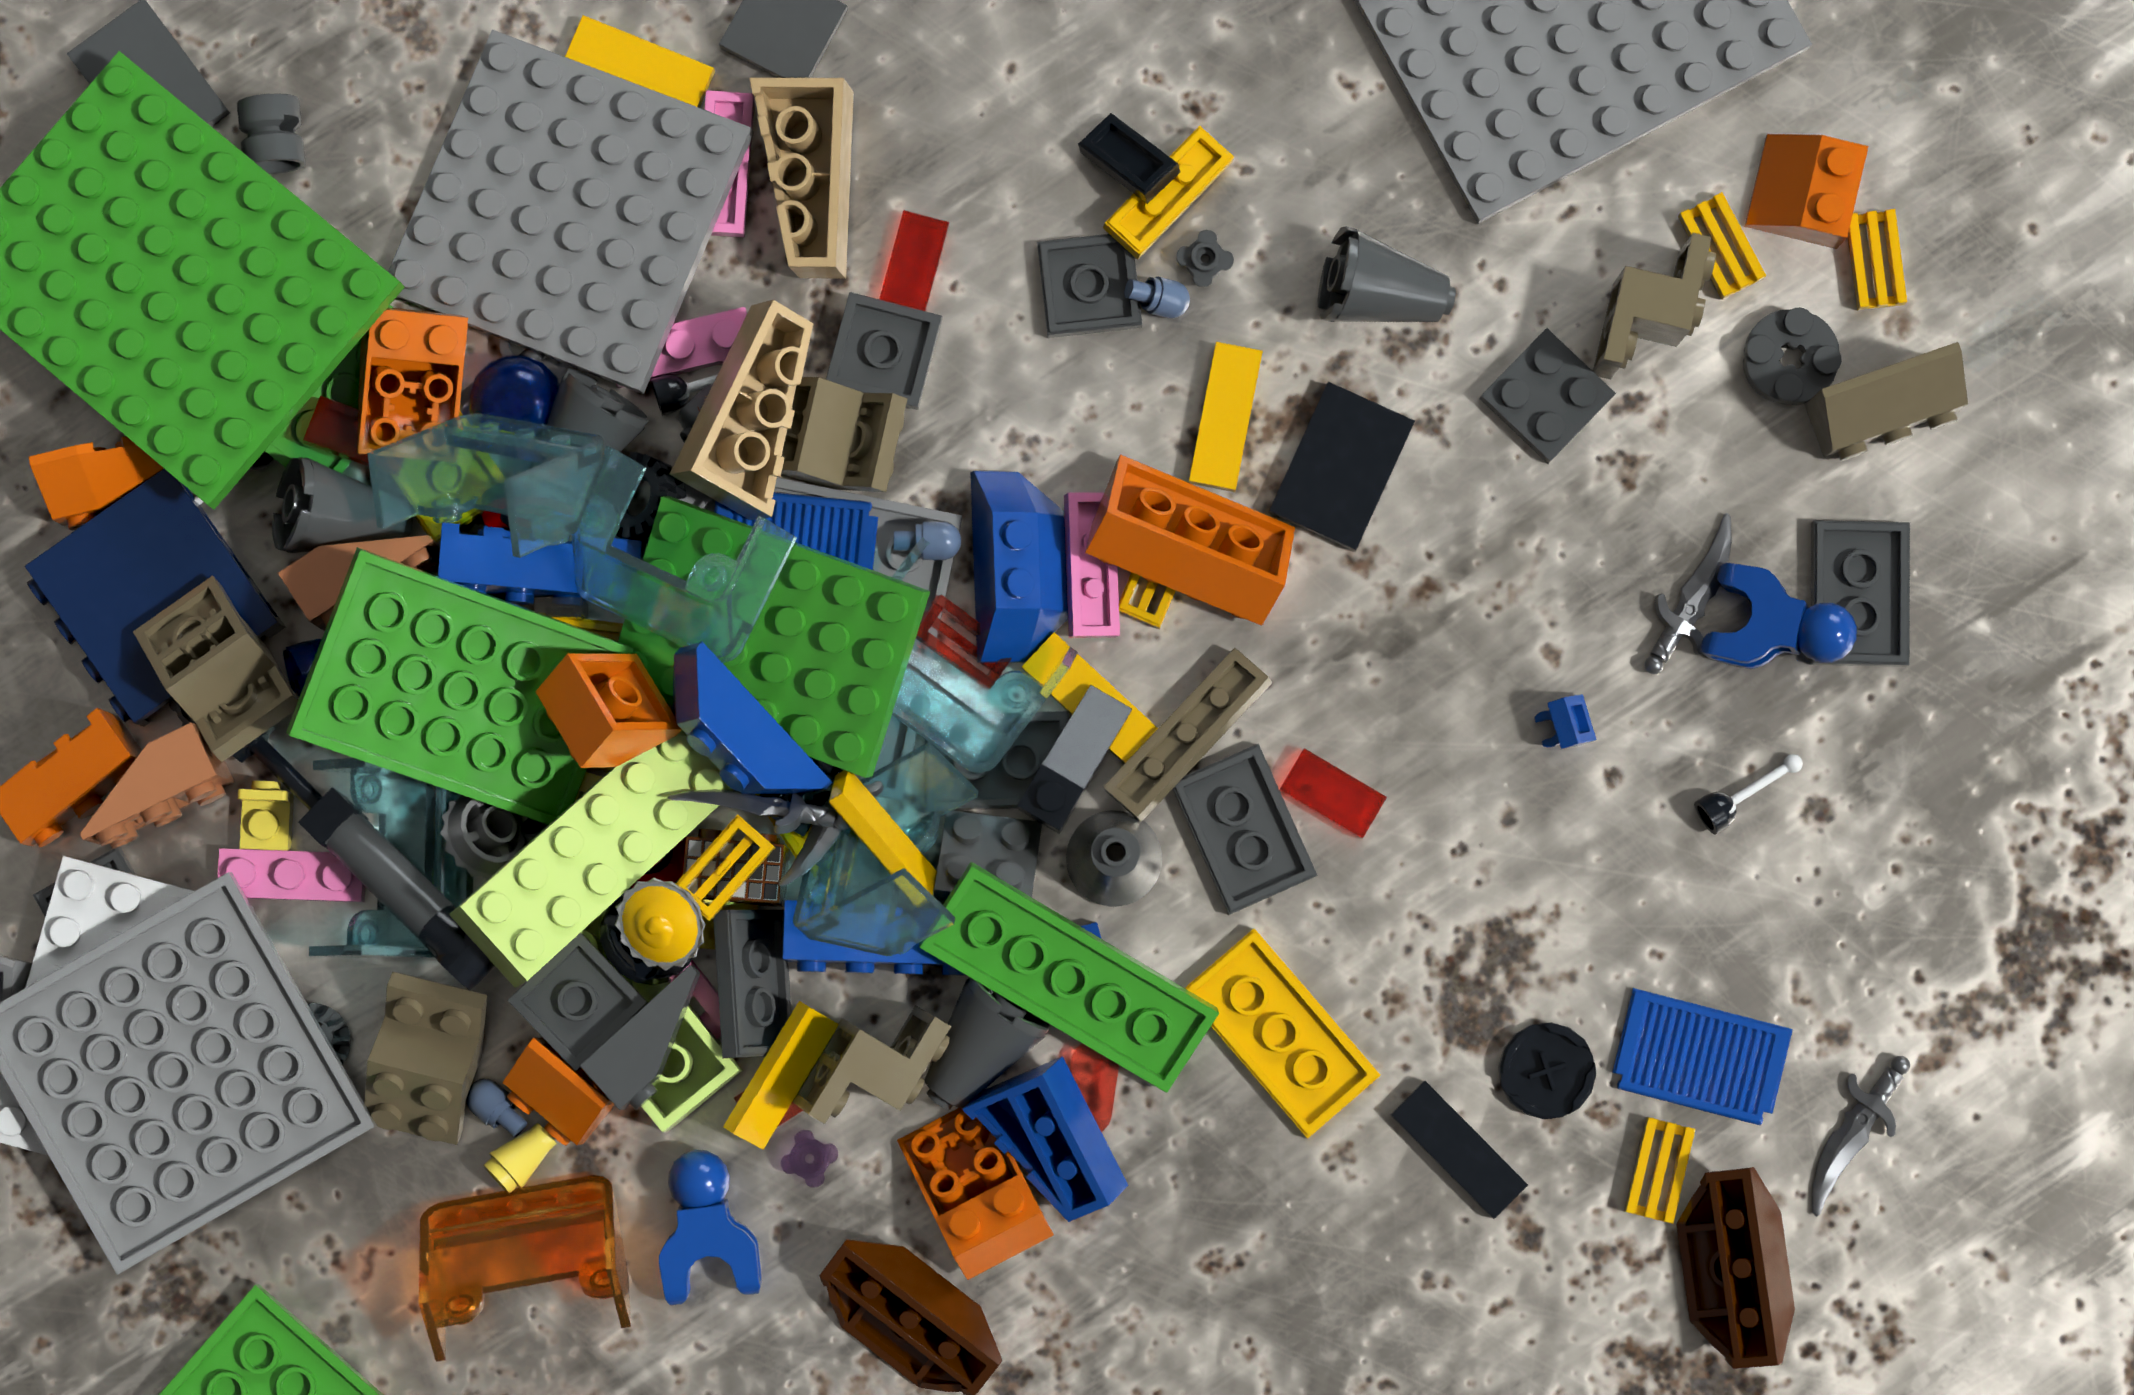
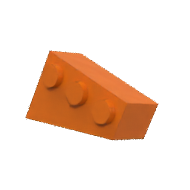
M96 708L86 716L91 725L72 738L68 734L61 736L53 743L57 749L37 763L35 760L30 761L0 786V815L20 844L32 847L37 843L39 847L46 846L63 834L64 830L61 827L63 824L76 815L79 819L86 818L103 803L101 798L113 790L142 751L119 716Z

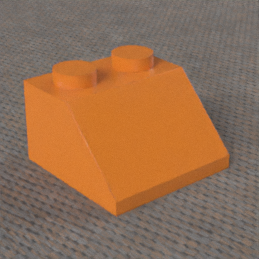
M1767 134L1744 227L1838 249L1848 237L1869 146L1825 135Z
M567 653L535 691L546 709L547 716L555 724L569 748L570 755L580 768L617 767L677 736L682 730L677 725L673 712L637 654Z
M543 1037L533 1038L528 1043L502 1082L511 1090L507 1098L528 1115L533 1110L538 1112L548 1121L544 1129L565 1146L570 1141L576 1145L584 1144L615 1106L582 1068L579 1071H574Z

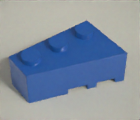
M1063 1056L983 1090L962 1109L972 1120L977 1118L997 1139L994 1144L1004 1154L1008 1151L1029 1173L1026 1178L1068 1222L1109 1206L1128 1186Z

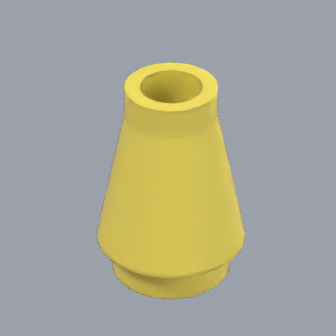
M536 1123L531 1129L490 1152L491 1158L483 1166L493 1179L510 1194L517 1186L520 1189L524 1187L547 1153L557 1143L539 1123Z

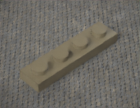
M1234 648L1103 786L1106 792L1136 819L1142 822L1272 684L1270 677L1239 650Z

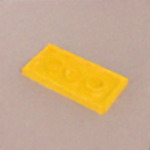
M1255 928L1185 987L1188 991L1218 1008L1219 1014L1211 1028L1307 1139L1381 1076Z

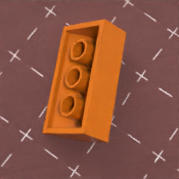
M1120 454L1092 522L1085 553L1098 558L1106 564L1115 565L1140 575L1147 581L1159 583L1186 594L1193 600L1203 601L1225 610L1237 618L1246 619L1262 626L1285 587L1295 527Z

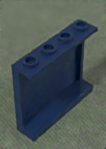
M165 469L25 565V568L32 576V579L27 582L30 590L42 605L45 606L50 602L60 616L54 621L56 627L69 644L72 645L74 642H78L87 655L81 660L83 666L98 684L103 680L106 682L114 694L108 700L115 712L125 723L131 719L133 723L145 727L150 723L147 717L173 700V697L165 690L133 631L211 576H214L223 586L238 614L259 638L264 635L271 638L286 628L204 509L195 501L192 492Z

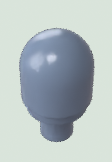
M1158 276L1148 278L1145 283L1130 279L1125 286V297L1140 301L1141 308L1149 314L1164 318H1177L1186 312L1190 304V295L1187 288L1178 281Z
M923 522V524H915V531H894V550H915V558H923V560L950 559L957 554L961 546L959 531L955 526L947 522Z
M491 1079L475 1081L471 1085L466 1098L469 1110L485 1125H490L492 1128L501 1125L512 1136H518L526 1127L527 1122L514 1111L516 1105L507 1098L509 1092Z

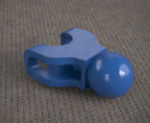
M1725 563L1720 566L1717 576L1718 582L1726 591L1749 599L1752 602V616L1747 625L1737 632H1710L1706 634L1703 638L1700 652L1709 659L1746 669H1755L1769 663L1775 656L1782 653L1800 655V651H1802L1807 658L1816 662L1832 663L1842 659L1852 650L1857 639V626L1853 616L1844 607L1835 603H1818L1809 607L1806 601L1787 595L1786 590L1776 576L1764 568L1734 563Z
M692 1150L682 1154L674 1161L669 1171L668 1186L672 1197L680 1205L676 1211L678 1227L669 1236L661 1250L659 1268L665 1300L671 1306L683 1304L686 1301L691 1290V1266L695 1261L706 1256L721 1258L730 1265L735 1277L736 1287L740 1293L745 1295L759 1294L762 1284L757 1237L746 1225L736 1221L731 1215L728 1199H724L730 1184L727 1166L719 1156L707 1150Z

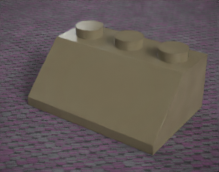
M1959 342L1823 388L1805 404L1824 458L1838 454L1840 461L1847 460L1867 452L1866 444L1883 438L1885 445H1890L1913 436L1911 428L1928 422L1930 430L1957 421L1956 412L1968 405L1963 357Z

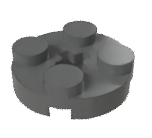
M1799 307L1775 311L1760 320L1749 333L1744 348L1743 370L1751 387L1764 399L1772 402L1778 401L1783 404L1802 405L1807 403L1821 389L1829 387L1834 381L1837 370L1842 362L1838 340L1830 326L1817 315L1811 314L1807 309ZM1788 345L1791 349L1799 348L1803 354L1800 357L1802 367L1796 369L1792 364L1784 367L1780 363V359L1784 356L1781 347Z

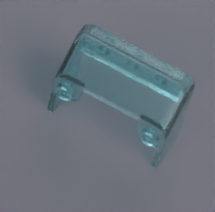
M488 414L458 416L367 453L377 528L386 529L418 514L433 517V521L436 523L458 521L462 518V513L474 508L508 515L513 556L519 558L548 545L566 543L569 541V536L578 531L605 461L604 441L600 435Z
M606 445L571 519L575 586L579 595L585 600L682 647L703 641L722 663L735 659L743 650L797 537L758 515L737 560L721 553L707 554L696 562L687 581L615 548L611 544L647 468Z
M922 537L892 578L901 581L904 579L929 545L927 540ZM916 638L892 715L965 769L975 773L990 771L1000 762L1070 669L1078 652L1069 647L1042 684L1025 672L1009 671L1001 675L988 691Z
M930 742L875 771L873 777L860 780L865 785L876 781L882 782L883 792L874 798L921 853L928 851L936 842L940 817L977 798L979 792ZM851 828L842 830L836 842L824 857L803 875L793 917L794 926L810 940L883 956L904 954L915 944L954 925L955 917L905 868L890 875Z
M355 758L313 761V770L350 773V793L355 806L364 813L379 814V832L456 908L473 893V876H470L466 868L456 866L454 856L445 851L446 840L440 834L444 827L442 815L449 810V802L459 799L460 794ZM378 899L377 910H361L351 918L347 929V945L309 946V956L436 959Z

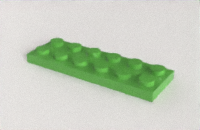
M973 862L969 863L919 941V947L1166 1093L1219 1014L1218 1008Z

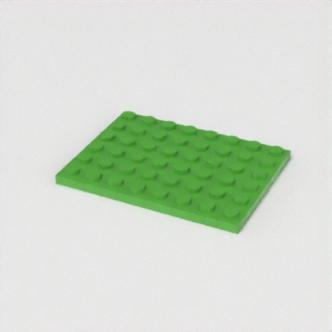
M120 51L0 187V330L213 510L405 288L399 280Z

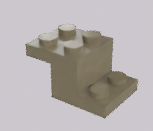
M1697 233L1691 234L1678 253L1673 277L1629 266L1623 268L1612 286L1593 372L1598 377L1611 380L1619 368L1625 369L1628 360L1631 361L1638 338L1677 347L1686 335L1692 336L1694 328L1699 327L1705 308L1706 300L1698 298L1699 291L1703 289L1705 281L1710 280L1715 264L1716 253L1709 251L1712 237Z
M802 377L801 384L796 386L792 410H795L791 429H787L781 456L785 457L781 474L836 490L886 492L888 482L894 470L893 460L899 434L904 426V412L908 398L893 393H863L820 377Z
M214 576L205 580L133 631L165 690L193 719L210 750L221 763L293 713L296 708L298 698L268 647L238 614L223 586Z
M392 971L386 988L385 1017L367 1060L364 1104L378 1127L422 1136L431 1141H442L458 1145L463 1131L465 1100L482 1058L487 1005L486 994Z
M915 1005L890 1047L844 1018H841L837 1029L794 1098L793 1103L808 1115L826 1124L830 1115L835 1118L843 1110L850 1095V1092L846 1089L850 1082L901 1111L905 1103L912 1104L921 1092L925 1082L921 1076L930 1061H938L945 1052L950 1041V1037L946 1034L951 1026Z

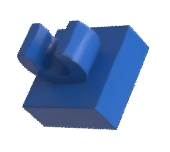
M1583 694L1563 697L1548 702L1549 710L1539 712L1534 717L1536 723L1551 720L1555 727V735L1552 738L1543 740V747L1560 746L1561 749L1597 740Z

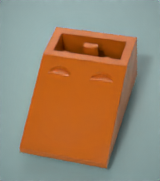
M387 308L361 338L357 453L455 462L468 317L455 314Z
M958 1108L903 1136L897 1142L955 1261L966 1279L969 1280L1052 1237L1054 1234L1016 1159L1008 1151L1004 1154L994 1144L997 1139L977 1118L972 1120L962 1110L963 1108Z

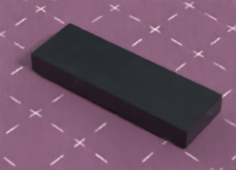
M1423 1081L1390 1114L1492 1219H1495L1528 1186L1426 1081Z

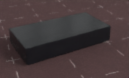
M1112 113L1078 143L1081 154L1147 204L1180 173L1179 165L1176 161Z

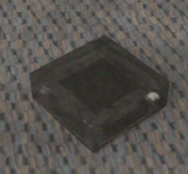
M535 597L534 611L551 618L584 620L588 619V602L583 597Z

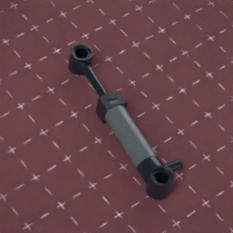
M275 726L232 755L241 763L249 756L254 755L309 809L298 823L320 845L328 849L465 988L471 991L494 968L495 965L449 915L456 907L368 821L369 818L345 795L333 787L322 796L268 742L269 736L276 729Z

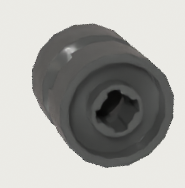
M281 93L261 94L246 97L237 102L239 129L247 134V137L241 142V151L268 174L291 172L301 169L306 165L303 138L295 133L302 125L300 101L297 96Z

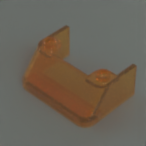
M589 1175L523 1187L522 1189L517 1188L510 1194L506 1191L444 1201L429 1207L420 1218L419 1307L436 1362L446 1360V1327L463 1325L476 1318L484 1308L485 1293L579 1276L580 1286L584 1294L600 1299L613 1297L621 1328L631 1327L629 1275L616 1198L612 1183L607 1178L599 1175Z

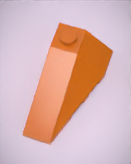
M126 436L121 437V441L115 443V448L112 449L94 447L93 442L28 457L30 467L52 520L62 526L68 525L69 530H77L164 468Z

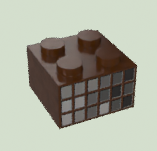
M699 829L698 838L686 837L683 875L723 830ZM760 833L776 848L728 902L784 908L787 885L781 887L779 886V881L789 870L790 850L784 844H779L780 838H777V835ZM730 839L687 889L694 894L741 841ZM755 842L704 899L714 900L758 851L760 847Z

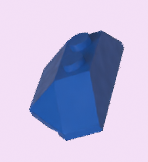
M972 471L970 472L977 663H1023L1038 650L1053 632H1056L1068 620L1064 510L1019 472Z
M703 641L681 647L674 654L673 712L676 723L687 734L689 745L699 754L707 756L720 770L721 779L730 788L740 791L742 794H793L825 790L831 785L832 781Z

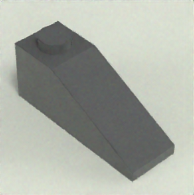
M689 965L580 1065L619 1110H625L630 1104L637 1110L658 1091L653 1083L662 1075L701 974L694 966Z

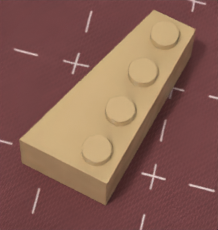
M749 78L752 93L755 96L760 132L766 149L770 181L773 184L777 202L776 209L788 267L799 278L846 279L854 92L844 78Z
M775 300L751 305L670 475L749 520L772 517L776 501L772 498L777 477H781L785 457L781 456L787 429H791L795 410H792L796 386L801 384L813 328L812 322Z

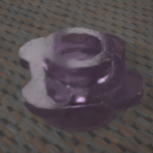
M809 1130L799 1131L794 1137L795 1145L790 1154L783 1156L781 1167L787 1174L795 1173L804 1178L809 1187H819L825 1181L824 1173L830 1163L837 1160L838 1150L831 1143L823 1144L816 1140L813 1133ZM807 1154L814 1156L813 1163L809 1164L805 1161Z

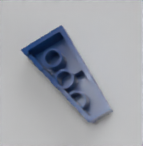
M442 522L438 577L485 594L505 595V601L513 604L533 605L534 597L553 598L554 606L581 608L582 600L601 601L602 609L627 611L646 546L640 540L575 535L574 541H564V535L542 531L527 532L525 538H516V532L487 526L479 529L477 535L463 534L459 530L460 524Z
M785 900L783 959L788 962H797L798 972H826V963H846L845 973H874L875 964L894 965V974L921 975L923 974V965L942 966V975L967 976L919 947V941L942 905L904 907L902 904L872 903L858 906L855 903L830 901L818 902L816 905L802 904L801 900Z

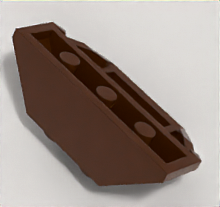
M1754 1167L1706 1172L1700 1181L1701 1185L1691 1197L1676 1224L1690 1322L1725 1357V1361L1733 1369L1781 1365L1795 1312L1781 1211Z
M846 1239L819 1275L823 1286L827 1287L831 1305L841 1328L919 1388L944 1392H962L963 1395H976L1003 1361L981 1306L904 1246Z

